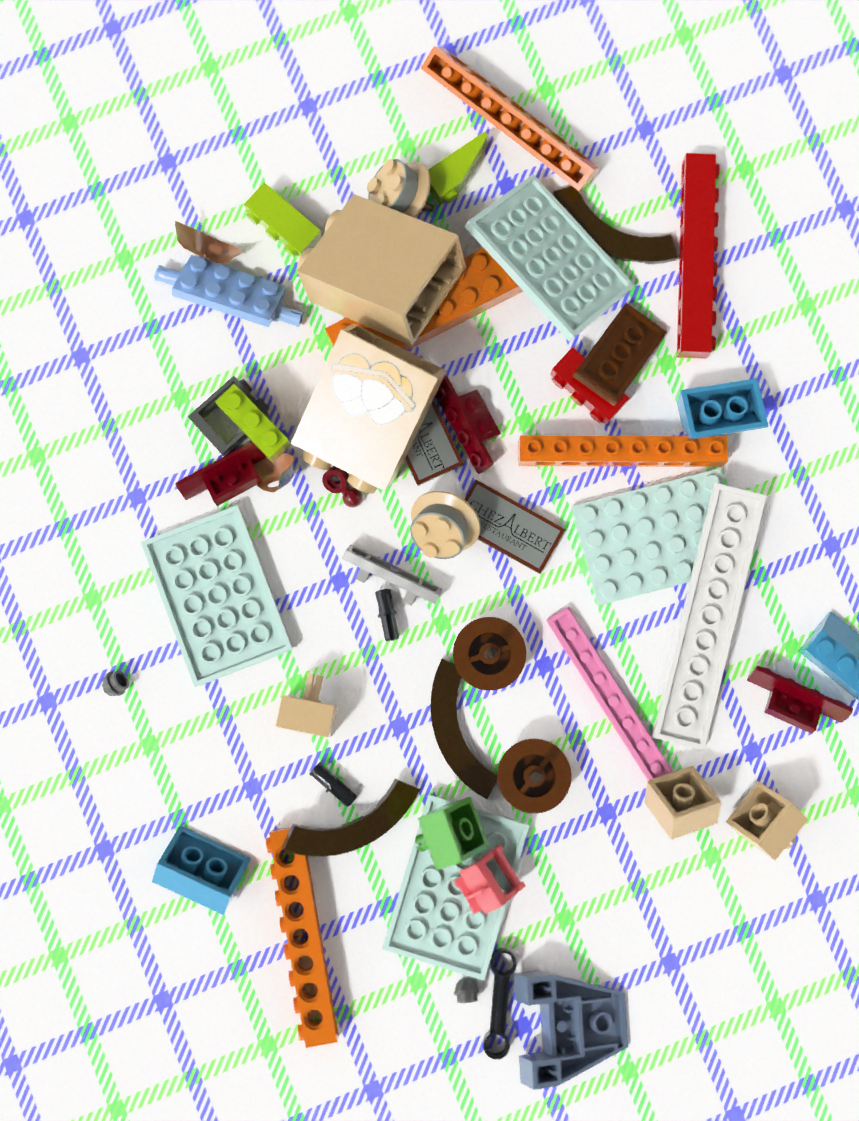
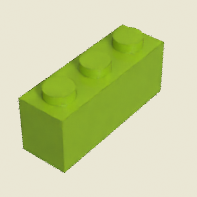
M265 182L244 203L247 212L246 217L254 225H262L266 229L264 231L266 235L274 242L279 240L285 245L283 247L284 250L293 258L296 256L300 258L303 251L309 247L314 248L322 237V232Z
M235 384L215 401L218 407L272 463L291 446L287 437Z

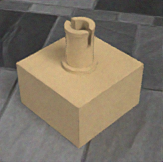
M307 673L304 695L300 696V698L282 695L275 727L327 738L332 736L338 706L321 703V700H319L324 676L316 675L315 684L313 685L315 674Z
M693 765L648 780L646 784L644 803L671 840L718 824L722 802Z
M758 781L725 822L743 839L776 861L785 849L792 847L790 842L795 844V836L809 819L792 802Z

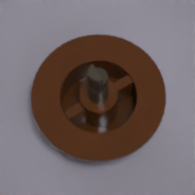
M482 617L473 620L459 632L454 642L453 661L455 668L465 682L477 689L493 691L509 686L520 676L526 663L527 651L521 633L515 626L501 618Z
M525 739L515 743L504 753L498 765L497 782L501 794L511 806L525 813L539 814L557 807L566 797L571 785V767L567 757L556 745L543 739Z

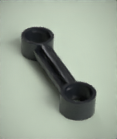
M498 948L493 951L490 960L494 981L490 1028L483 1037V1049L485 1054L494 1060L504 1058L510 1050V1042L505 1029L510 976L516 970L517 961L513 952L507 948ZM502 953H507L512 957L513 965L506 972L497 970L493 964L495 957ZM493 1035L503 1037L506 1042L505 1048L499 1053H492L487 1049L486 1042Z

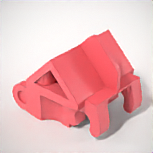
M501 844L484 853L480 859L459 871L461 877L453 880L456 887L462 891L469 903L470 910L474 914L480 910H483L484 914L502 907L526 887L524 881L521 882L503 854ZM490 859H495L509 882L510 889L506 891L501 889L486 864Z

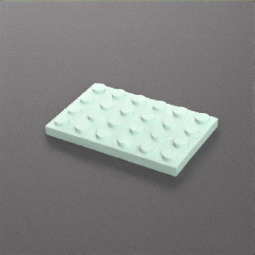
M534 174L478 213L464 226L569 342L635 287L633 282Z
M720 468L571 506L597 606L690 582L714 483L725 485Z
M238 505L141 542L195 688L293 650Z
M428 794L422 816L453 801ZM476 809L489 847L466 861L436 870L429 849L422 852L417 849V846L424 844V842L415 844L414 840L382 950L484 981L507 903L489 913L484 914L483 910H480L474 914L470 910L469 903L462 891L456 887L453 880L461 877L459 871L482 857L481 855L500 844L503 847V854L516 873L529 824ZM420 824L416 836L423 834ZM490 859L486 864L503 891L510 889L511 886L495 859Z

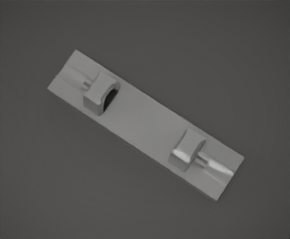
M351 544L341 558L360 568L356 580L365 583L370 574H373L406 590L407 592L402 602L412 606L417 596L436 604L443 590Z

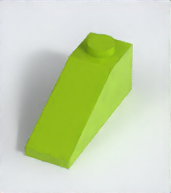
M485 131L428 169L431 179L430 193L440 206L445 202L449 204L458 198L459 193L487 145L488 134Z

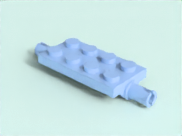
M194 255L189 257L183 270H180V272L162 265H158L155 271V281L173 285L172 296L269 327L272 321L278 322V320L298 328L302 323L303 311L283 306L282 300L286 294L285 285Z

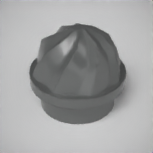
M110 671L102 679L101 686L104 693L108 696H120L129 687V681L122 671Z
M463 977L456 983L453 995L456 996L457 1003L478 1002L480 989H478L476 981Z

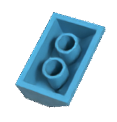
M757 378L680 390L676 402L681 425L690 440L768 428L769 426Z
M829 611L798 652L859 701V633L833 612Z
M180 825L156 865L152 882L224 915L251 858Z

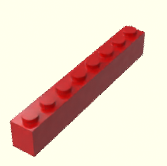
M686 153L681 162L676 358L707 359L716 348V336H712V326L716 325L717 313L713 311V301H716L717 286H713V277L717 276L718 262L714 261V252H717L718 237H714V231L718 227L719 213L715 212V203L719 201V188L715 187L716 179L719 178L720 164L716 163V154Z

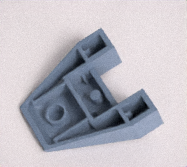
M539 970L514 973L515 1001L527 1006L540 1004L543 1052L518 1055L521 1084L532 1090L560 1086L629 1047L625 992Z

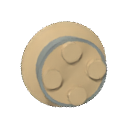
M388 159L377 171L374 178L368 182V199L414 218L421 211L426 212L428 210L432 213L434 205L426 202L431 183L429 170L419 161L405 164L400 159Z
M430 491L418 497L412 506L411 538L423 554L429 558H454L463 550L474 545L480 535L481 526L477 513L468 502L455 494L445 491Z

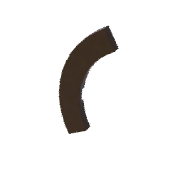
M573 186L552 192V195L608 256L625 262L632 261L645 264H662L678 260V254L671 234L659 237H641L621 232L597 217L584 201L580 191Z
M442 658L436 670L431 691L430 712L435 739L444 759L455 775L471 790L488 800L497 782V775L475 758L463 739L456 710L461 676L458 674L454 664Z
M395 778L386 794L375 805L376 807L365 816H360L351 822L342 824L340 827L328 829L311 828L292 823L281 848L294 854L317 857L340 855L362 848L383 836L399 822L413 804L420 789Z

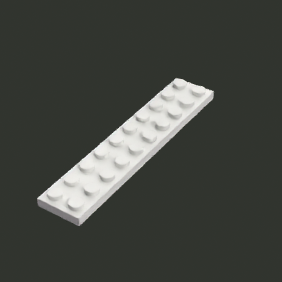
M718 483L713 485L652 734L653 738L705 750L766 495Z

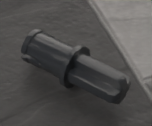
M391 589L378 590L375 592L379 610L377 617L381 618L385 641H395L399 638L395 617L398 613L394 609Z
M321 762L309 773L310 776L327 789L326 793L330 792L346 807H349L356 800L357 795L339 780L341 777H336Z

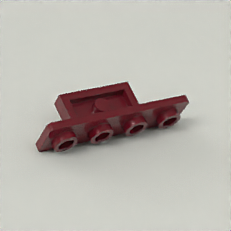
M445 375L435 397L442 406L447 420L451 423L459 442L465 449L470 463L475 468L477 474L484 473L494 465L484 443L497 438L501 432L478 389L458 396L448 376Z
M250 442L191 475L184 477L176 482L175 485L185 500L208 489L216 506H219L262 483L254 464L267 456L253 442Z
M756 666L748 675V682L770 691L764 713L811 734L817 730L821 714L843 723L853 712V708L844 702L823 695L816 689L805 687L791 678H785L776 674L769 668Z

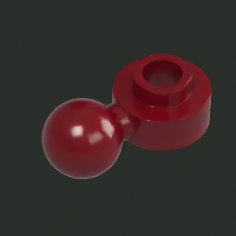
M336 466L330 467L322 477L324 487L331 493H342L343 503L347 507H358L362 503L363 495L360 490L348 486V472Z

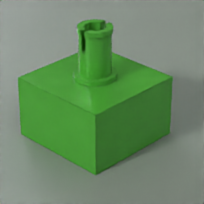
M471 796L445 804L417 818L423 834L415 837V844L424 842V844L417 846V849L421 852L429 849L436 870L462 863L489 847Z

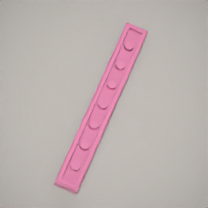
M569 607L547 619V624L647 781L672 773V768Z

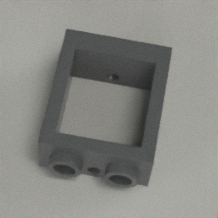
M235 376L231 377L188 415L192 423L223 457L236 450L248 437L241 431L226 444L204 418L218 407L215 401L233 384L268 419H271L267 412L270 409L261 397L256 400L250 393L253 391L251 386L244 379L239 381Z

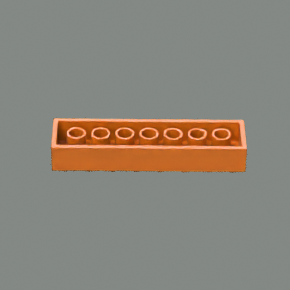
M482 248L464 257L465 270L412 346L349 318H344L326 327L325 331L332 347H334L341 329L356 324L406 350H410L524 291L493 257Z

